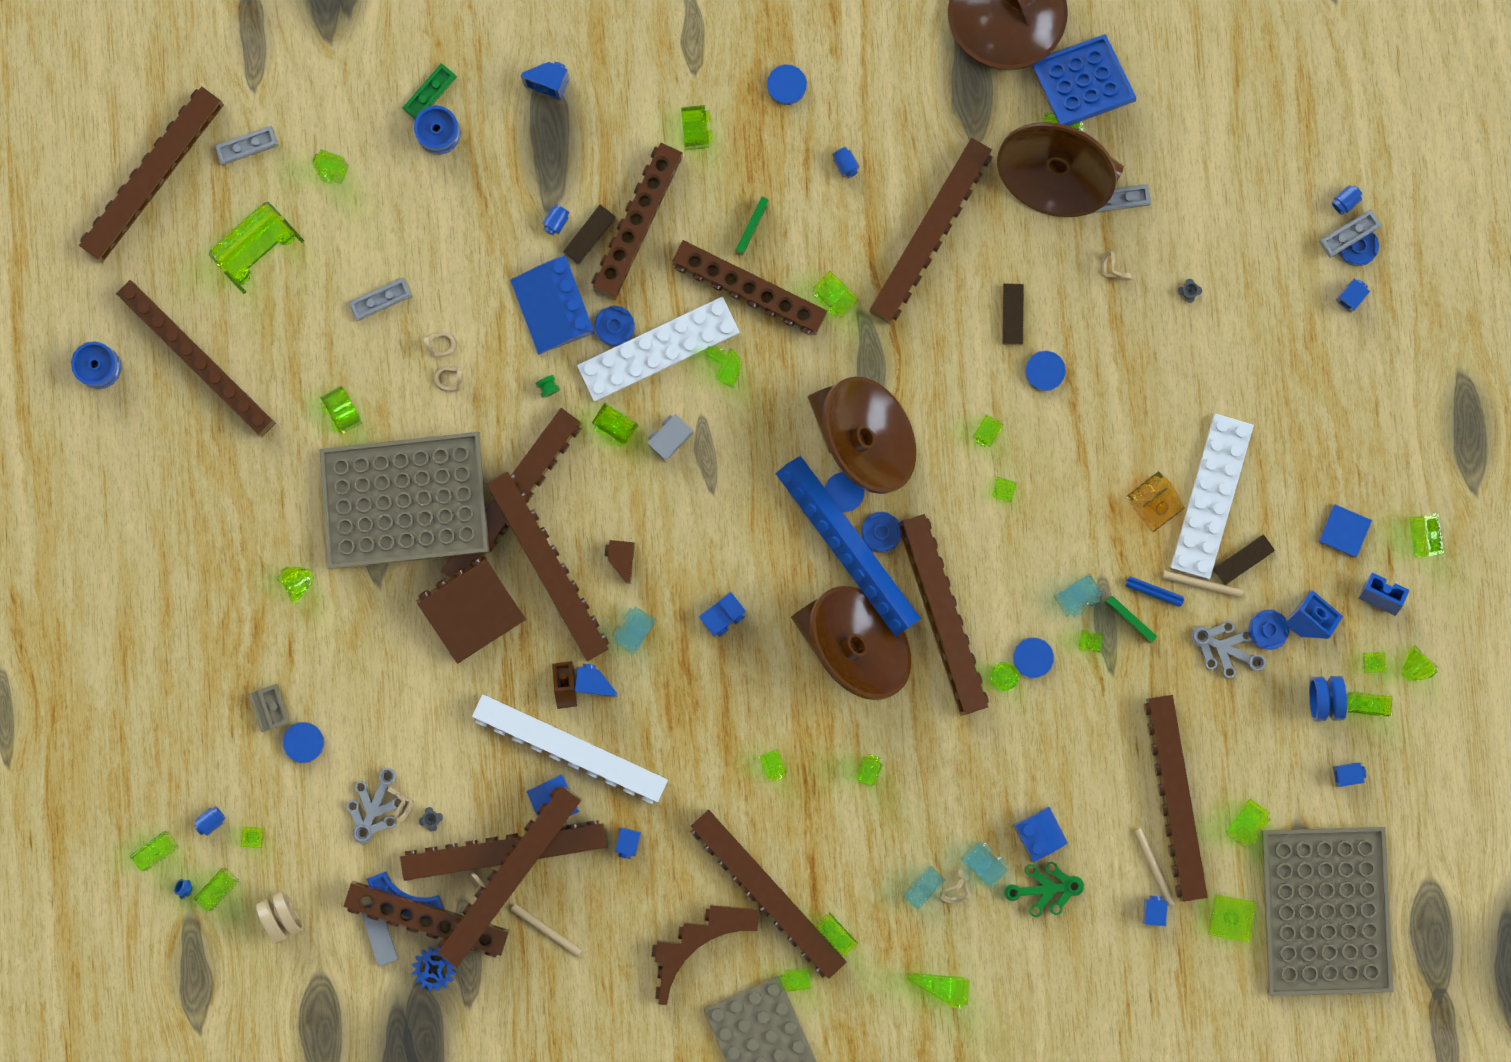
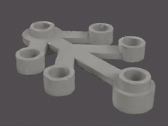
M1225 621L1222 625L1212 629H1207L1204 626L1196 627L1191 633V640L1196 646L1201 647L1205 658L1204 666L1208 670L1217 667V660L1212 657L1209 645L1217 649L1224 668L1223 676L1230 679L1236 675V670L1232 667L1228 654L1248 663L1249 667L1254 671H1260L1265 667L1266 660L1262 655L1256 654L1251 656L1231 646L1242 641H1251L1250 637L1248 640L1243 638V633H1249V630H1243L1238 635L1220 641L1213 638V636L1223 632L1231 633L1235 627L1233 622ZM1226 623L1231 625L1230 631L1225 630L1224 626ZM1199 633L1204 634L1203 640L1198 639L1197 636ZM1254 659L1259 660L1260 664L1258 667L1253 665ZM1209 660L1214 661L1213 667L1208 666L1207 663ZM1228 668L1233 671L1231 676L1226 674Z
M385 768L379 773L381 783L372 803L367 792V783L359 781L355 784V791L359 793L367 813L364 822L358 811L360 807L358 801L350 800L346 805L356 825L353 829V837L359 843H367L373 838L375 832L385 828H394L397 824L394 821V824L389 826L387 820L389 818L394 820V817L388 816L384 821L372 825L375 817L398 808L395 805V801L399 799L398 797L394 798L392 802L380 806L389 784L396 780V773L390 768ZM387 772L392 775L390 780H386L384 777ZM360 783L364 784L365 789L363 791L358 790V785ZM350 803H356L357 807L355 810L350 809ZM362 829H365L367 831V835L365 837H362L360 835V831Z

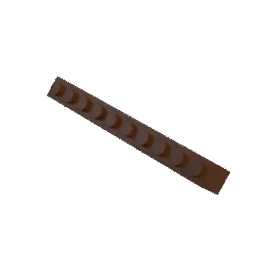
M201 86L199 90L196 89L192 93L190 102L179 110L177 119L168 124L167 132L163 137H159L155 141L153 150L145 154L140 167L131 172L130 180L126 185L123 184L118 189V195L114 200L108 202L101 217L98 216L94 220L93 228L89 233L86 232L81 237L79 246L101 263L105 261L224 106L220 99Z
M971 137L871 306L870 313L889 324L892 320L897 321L902 312L899 309L903 302L907 304L912 295L909 292L913 285L917 287L922 278L919 275L923 268L927 270L932 261L929 258L933 251L937 253L942 244L940 241L942 235H947L952 227V224H950L952 218H957L963 209L960 207L962 201H967L973 192L970 190L972 184H977L983 174L980 172L982 167H987L993 157L990 155L991 148Z
M129 280L116 293L259 436L263 437L276 424L133 281Z
M563 408L559 409L513 472L519 482L516 487L520 493L524 491L529 501L534 495L532 491L536 485L540 487L546 479L544 475L548 469L552 470L558 462L556 458L559 454H564L569 448L570 444L568 442L572 437L576 438L582 430L580 427L581 422ZM495 499L486 508L490 552L498 544L496 540L500 534L504 536L510 528ZM486 553L450 557L441 569V572L452 578L456 570L462 567L466 569L471 565L470 562L479 556L483 558Z
M506 472L486 483L583 656L586 661H589L609 650L607 645L610 643L604 633L600 635L597 629L600 625L595 616L590 617L587 609H589L586 600L579 598L577 584L574 580L570 582L566 574L570 572L564 562L560 564L557 556H559V553L554 544L549 545L547 531L544 527L540 528L536 521L539 520V517L534 509L530 510L526 503L529 500L524 491L520 493L516 487L519 482L514 473L510 475L509 472Z
M925 514L903 520L898 523L902 540L960 716L988 708L987 703H989L986 692H983L981 686L982 677L976 671V659L974 654L970 652L968 646L970 644L967 634H964L962 628L963 620L956 610V598L954 595H951L949 588L951 586L948 576H945L943 570L944 562L942 557L938 555V544L930 531L932 528L931 522L926 518Z
M1173 695L1146 699L1147 703H1144L1145 715H1149L1150 723L1147 724L1148 734L1153 737L1151 752L1153 756L1156 755L1157 764H1154L1156 776L1160 778L1158 793L1159 796H1163L1164 804H1161V811L1163 817L1166 816L1167 824L1164 827L1166 836L1170 837L1171 845H1168L1169 856L1173 857L1174 865L1171 868L1173 877H1177L1178 885L1175 886L1176 896L1183 902L1208 898Z
M561 785L559 788L557 786L554 787L549 794L551 799L548 804L543 803L536 812L539 816L535 821L530 820L525 826L524 830L527 832L522 838L518 836L511 845L514 849L510 855L505 853L499 861L501 867L498 871L493 870L487 878L489 883L485 888L481 886L474 895L477 898L473 904L468 903L462 911L464 914L463 918L460 921L456 919L450 927L452 932L449 937L444 936L437 946L440 949L437 954L456 968L582 799L564 785Z
M709 809L691 825L693 830L690 832L698 841L702 839L706 843L704 848L712 856L716 854L720 858L718 861L720 866L725 871L730 869L734 874L732 879L739 886L743 884L748 889L745 893L753 902L756 899L762 905L759 907L760 910L767 917L771 915L776 920L773 924L780 932L785 930L788 933V941L794 947L798 945L803 950L801 955L808 962L812 960L817 965L815 970L822 978L824 976L828 979L831 978L847 963L841 954Z
M599 820L587 822V826L579 827L578 823L566 825L567 829L559 830L538 859L607 848L604 823L599 824ZM518 833L506 835V839L498 840V836L485 838L486 842L479 844L477 840L466 841V846L458 847L457 843L447 844L445 849L437 850V846L425 848L423 853H417V850L404 851L405 856H400L403 881L501 865L499 861L505 853L510 855L514 848L511 845L517 839Z

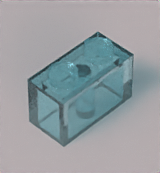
M1089 574L1054 597L1066 617L1072 615L1074 618L1083 612L1082 607L1089 604L1091 607L1101 601L1099 597L1103 593L1092 575Z
M636 606L633 610L631 608L624 616L626 622L622 627L619 625L613 633L615 637L613 641L634 655L657 621Z
M976 841L962 856L961 860L992 888L1008 871L1005 867L1007 863L999 855L995 858L990 853L992 848L984 841L982 843Z
M929 865L901 895L918 910L946 880Z

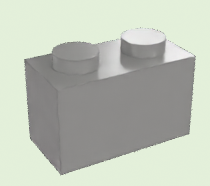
M676 414L673 417L669 415L663 421L661 430L659 432L655 430L648 437L650 440L648 446L665 462L694 433Z

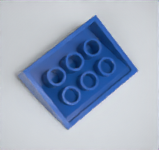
M565 255L539 265L510 280L538 355L595 334Z

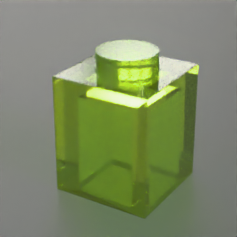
M986 414L973 435V438L976 439L975 443L984 448L986 446L990 447L1004 424Z
M779 750L759 756L767 779L772 778L774 782L784 778L783 774L787 771Z
M809 967L784 970V974L781 975V986L786 987V992L811 989Z

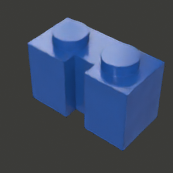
M1372 572L1366 580L1358 599L1396 616L1404 605L1409 589L1396 583L1390 586L1386 584L1387 579Z
M730 592L701 614L699 618L713 636L718 635L721 637L729 630L727 626L733 622L736 625L745 618L743 614L746 613V610Z

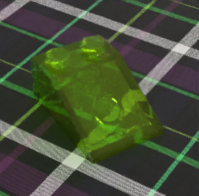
M905 972L907 980L949 1004L951 1008H963V1005H968L970 980L967 977Z

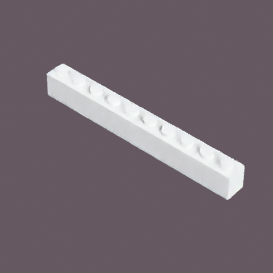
M482 694L472 717L476 718L475 723L484 727L489 724L495 727L493 731L504 736L506 733L513 735L512 740L521 744L526 741L532 744L530 748L540 753L543 750L550 752L549 757L557 761L563 758L569 761L568 766L577 770L582 767L587 770L586 774L597 778L598 775L606 778L605 783L614 787L619 784L624 787L623 791L633 796L635 792L643 795L642 800L648 803L659 802L668 782L666 778Z

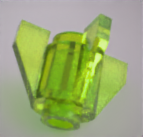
M285 567L280 570L281 575L276 577L283 584L292 603L301 599L308 587L313 584L312 579H314L312 572L304 567Z
M1416 645L1409 650L1405 663L1401 667L1403 670L1402 675L1409 682L1431 678L1438 672L1436 670L1438 666L1430 661Z

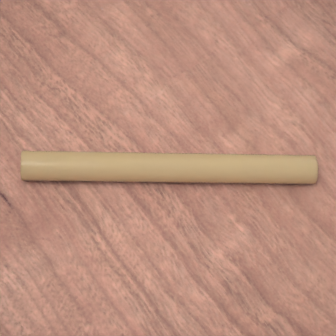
M1168 571L1163 572V579L1240 598L1243 595L1242 589Z
M1142 828L1134 830L1165 901H1168L1167 906L1174 904L1175 901Z
M513 905L511 908L512 912L577 957L582 951L579 947L518 905Z

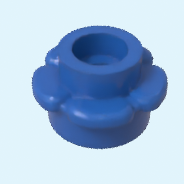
M180 879L174 887V893L180 899L190 896L193 890L190 880Z

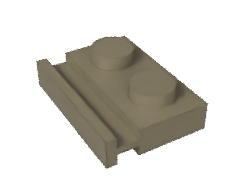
M278 684L249 693L261 732L291 723Z

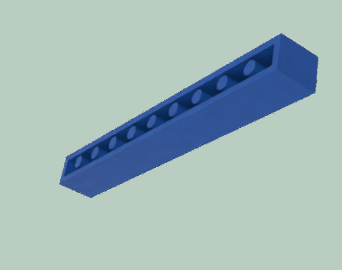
M801 455L776 472L777 477L895 637L920 620V616Z

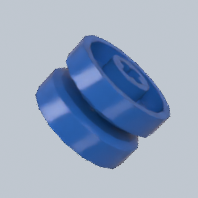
M433 105L426 107L418 114L414 122V132L419 144L431 154L442 155L449 153L457 146L460 140L461 131L459 123L454 114L443 106Z
M96 341L86 342L79 346L73 353L71 360L72 372L75 377L83 384L95 389H104L113 385L120 377L122 370L121 360L117 353L105 344Z
M1322 676L1311 677L1309 703L1313 721H1326L1328 716L1333 721H1340L1346 718L1347 694L1342 676H1330L1328 681Z

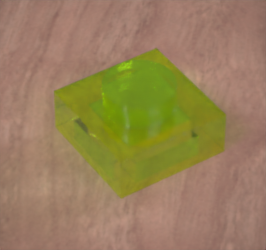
M997 477L991 497L1011 503L1017 483Z
M1385 652L1363 653L1364 673H1386Z
M242 826L240 847L262 849L264 828Z

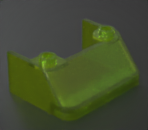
M265 202L210 250L209 256L234 285L245 294L247 291L241 285L249 281L251 274L249 268L278 242L281 245H289L295 240V237L301 243L304 242V239L270 202Z

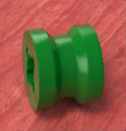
M554 375L547 376L535 383L537 388L541 390L542 398L549 397L560 391L559 386L554 382Z

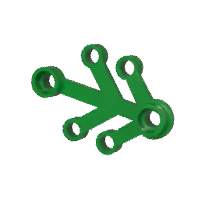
M1048 862L1045 865V871L1049 874H1054L1063 882L1054 884L1040 873L1035 865L1028 864L1025 867L1026 875L1032 876L1042 885L1019 888L1017 885L1011 884L1005 888L1004 895L1008 900L1016 901L1020 896L1043 894L1038 902L1029 909L1030 915L1037 918L1041 916L1042 909L1056 892H1063L1058 901L1050 905V912L1054 915H1060L1063 910L1062 907L1071 896H1078L1083 892L1084 883L1082 879L1077 876L1068 877L1058 869L1056 863ZM1053 864L1055 866V870L1053 872H1049L1048 865ZM1028 867H1034L1035 871L1033 874L1027 872ZM1071 883H1077L1078 887L1076 890L1071 889ZM1011 889L1017 891L1016 896H1010L1009 892ZM1054 905L1060 907L1059 912H1053L1052 908ZM1033 908H1039L1038 915L1032 913Z

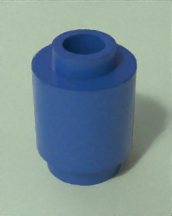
M843 147L833 153V161L842 177L847 176L851 178L858 173L857 170L860 166L851 150Z
M1348 185L1334 198L1332 206L1341 215L1348 213L1362 201V192L1358 187Z
M556 204L554 208L550 209L542 223L544 226L543 230L552 236L555 233L560 234L569 219L568 215L570 212Z
M215 806L214 808H209L195 819L196 825L194 827L200 835L205 834L208 836L223 824L222 821L226 818L220 809Z

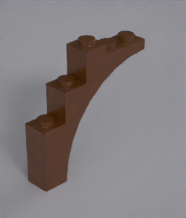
M711 904L710 909H706L705 921H709L708 925L684 922L683 927L679 926L678 939H682V943L657 940V945L652 946L651 957H655V962L663 963V966L658 967L657 978L661 979V986L656 987L655 999H659V1004L667 1005L670 988L677 972L699 947L724 934L738 931H757L759 909Z

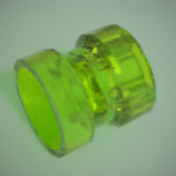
M1082 630L1079 650L1091 649L1093 652L1100 653L1103 633L1095 632L1093 634L1087 630Z

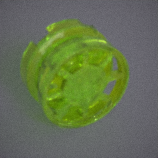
M1008 662L995 665L989 674L991 685L999 691L1011 690L1019 681L1017 668Z

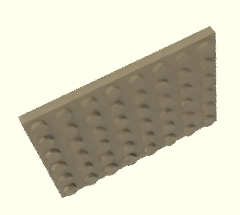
M480 432L320 449L327 567L329 570L489 553Z
M1386 827L1261 830L1269 996L1393 992Z

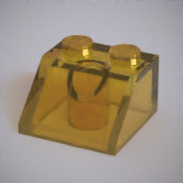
M1159 471L1127 495L1134 510L1153 533L1185 509L1172 483Z

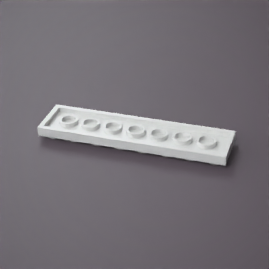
M720 297L577 366L594 402H597L740 334L724 298Z
M1214 414L1171 562V569L1210 579L1250 441L1253 424Z

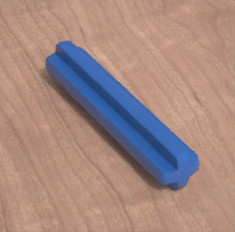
M1130 576L1126 581V587L1180 607L1184 602L1183 596Z

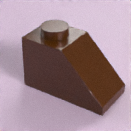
M610 540L609 545H605L604 556L608 557L609 563L627 584H631L635 543Z
M573 662L552 664L557 709L576 707L577 692H575L576 684Z

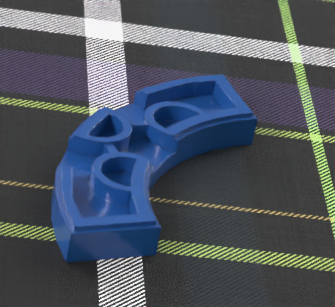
M387 871L367 879L369 886L444 909L439 895L424 898L409 895L400 890L391 881ZM384 903L386 906H388V907L391 908V910H392L391 904H389V903ZM409 909L401 911L402 915L412 917V912ZM423 915L421 919L431 917L428 915Z

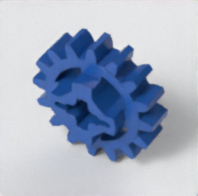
M430 946L428 953L423 949L421 951L423 956L417 955L415 957L418 963L412 964L413 967H416L412 975H418L415 982L421 981V988L427 985L428 991H432L433 987L440 991V985L444 988L448 987L446 981L453 982L454 979L451 975L457 974V971L452 970L454 965L446 959L435 960L431 957V955L440 956L437 954L440 949L439 947L434 951L432 946ZM424 960L426 964L425 971L421 972V965ZM431 964L439 966L437 969L438 974L430 972ZM447 965V966H448V972H447V975H446V977H445V975H444V973H443V970H444V966ZM426 978H435L438 982H430Z

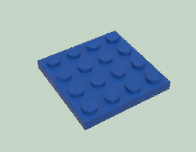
M1106 34L1049 54L1042 61L1032 65L1051 109L1060 124L1070 126L1136 102V95Z

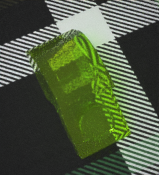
M714 345L712 348L708 346L705 356L721 364L715 379L734 388L741 373V361L738 354L730 348L727 355H725V351L720 347Z

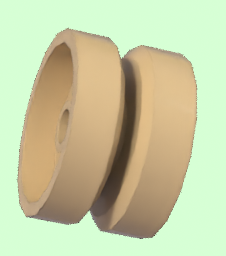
M284 891L273 895L272 902L266 899L256 904L259 918L267 934L275 944L287 939V932L293 936L303 931L300 917L292 901Z

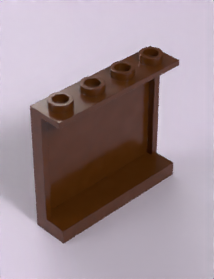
M486 556L475 558L470 562L471 565L466 569L462 567L456 570L452 578L439 581L435 585L436 588L430 592L429 590L422 592L418 596L419 599L416 600L418 606L457 664L526 620Z

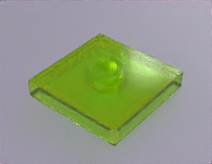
M1215 894L1208 935L1250 942L1256 902Z

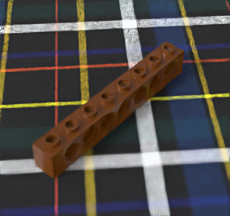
M661 142L659 147H654L651 154L652 162L650 165L647 164L642 173L645 177L642 183H637L634 190L636 196L633 201L630 200L625 209L628 213L625 219L621 218L617 226L619 232L616 237H612L608 246L611 249L608 255L604 254L600 262L602 268L599 273H595L591 282L594 284V291L616 300L683 158V152ZM660 162L667 165V168L663 171H659L656 168ZM652 180H655L659 183L658 187L655 189H651L647 186L648 183ZM641 199H649L650 204L647 207H642L639 204ZM635 216H639L642 219L638 225L631 223V219ZM624 235H632L633 240L630 243L623 242L622 238ZM622 252L625 254V257L622 261H616L614 255ZM613 270L616 272V277L608 279L605 277L606 272Z
M682 240L672 260L675 270L683 274L685 272L693 274L692 278L702 283L705 280L711 283L710 286L715 290L721 291L723 289L729 292L728 295L736 300L740 298L746 300L748 306L754 309L760 307L765 310L764 313L773 318L778 316L783 319V323L791 327L794 325L801 327L800 331L811 336L812 333L817 335L827 315V310ZM696 258L701 263L698 267H691L689 265L690 260ZM715 267L719 272L716 276H710L707 270ZM728 276H733L737 281L733 285H728L725 279ZM746 285H752L755 290L751 294H746L743 288ZM764 294H770L773 299L771 302L765 303L761 300V297ZM781 303H788L791 306L790 310L787 312L781 311L779 308ZM805 311L809 317L807 320L802 321L797 317V314Z
M356 881L351 882L343 906L348 908L347 911L350 913L359 914V912H362L373 920L378 921L379 918L387 920L386 923L398 927L399 924L407 926L406 930L414 933L423 931L426 932V936L433 939H438V936L448 938L451 934V930L443 931L440 924L447 921L452 926L456 919L460 921L464 916ZM370 897L373 901L372 906H364L362 898ZM383 903L391 904L392 911L390 913H385L382 910L381 906ZM403 909H409L412 912L410 919L402 917L401 911ZM423 915L431 917L432 923L430 925L422 924L421 917ZM489 924L483 934H488L491 941L484 944L478 939L471 948V951L480 949L485 951V955L495 958L497 955L501 956L509 929Z

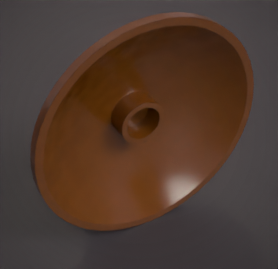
M949 0L948 22L958 46L974 61L998 70H1019L1030 67L1045 59L1053 52L1062 39L1068 17L1066 0Z
M1052 122L1032 123L1014 130L1004 139L997 156L999 176L1009 192L1028 207L1057 217H1080L1101 209L1111 199L1117 181L1124 169L1121 163L1113 159L1107 150L1087 133L1068 125Z
M855 376L846 378L834 386L824 388L808 396L829 454H832L840 469L852 482L869 492L887 494L900 489L909 481L916 463V442L913 429L904 409L885 387L871 379Z
M851 586L832 588L790 617L828 674L850 693L864 699L884 700L898 693L908 681L911 671V652L905 632L895 637L861 589Z

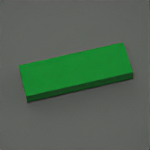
M441 63L402 109L416 119L423 109L432 106L457 76Z
M761 196L735 249L736 254L744 255L769 204L767 198Z
M1110 596L1104 602L1147 642L1152 643L1157 638V635L1114 596Z

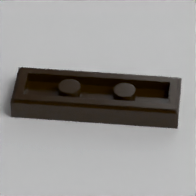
M599 205L563 253L580 265L615 220L616 216L602 205Z
M1003 284L1002 344L1023 345L1024 284Z
M1263 534L1213 568L1222 583L1226 585L1275 550Z

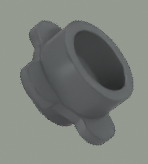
M1187 279L1186 284L1178 289V294L1183 295L1188 303L1194 302V298L1202 293V288L1198 287L1192 279Z
M428 807L425 809L423 817L419 819V824L425 825L430 831H436L438 823L443 820V815L433 811V808Z

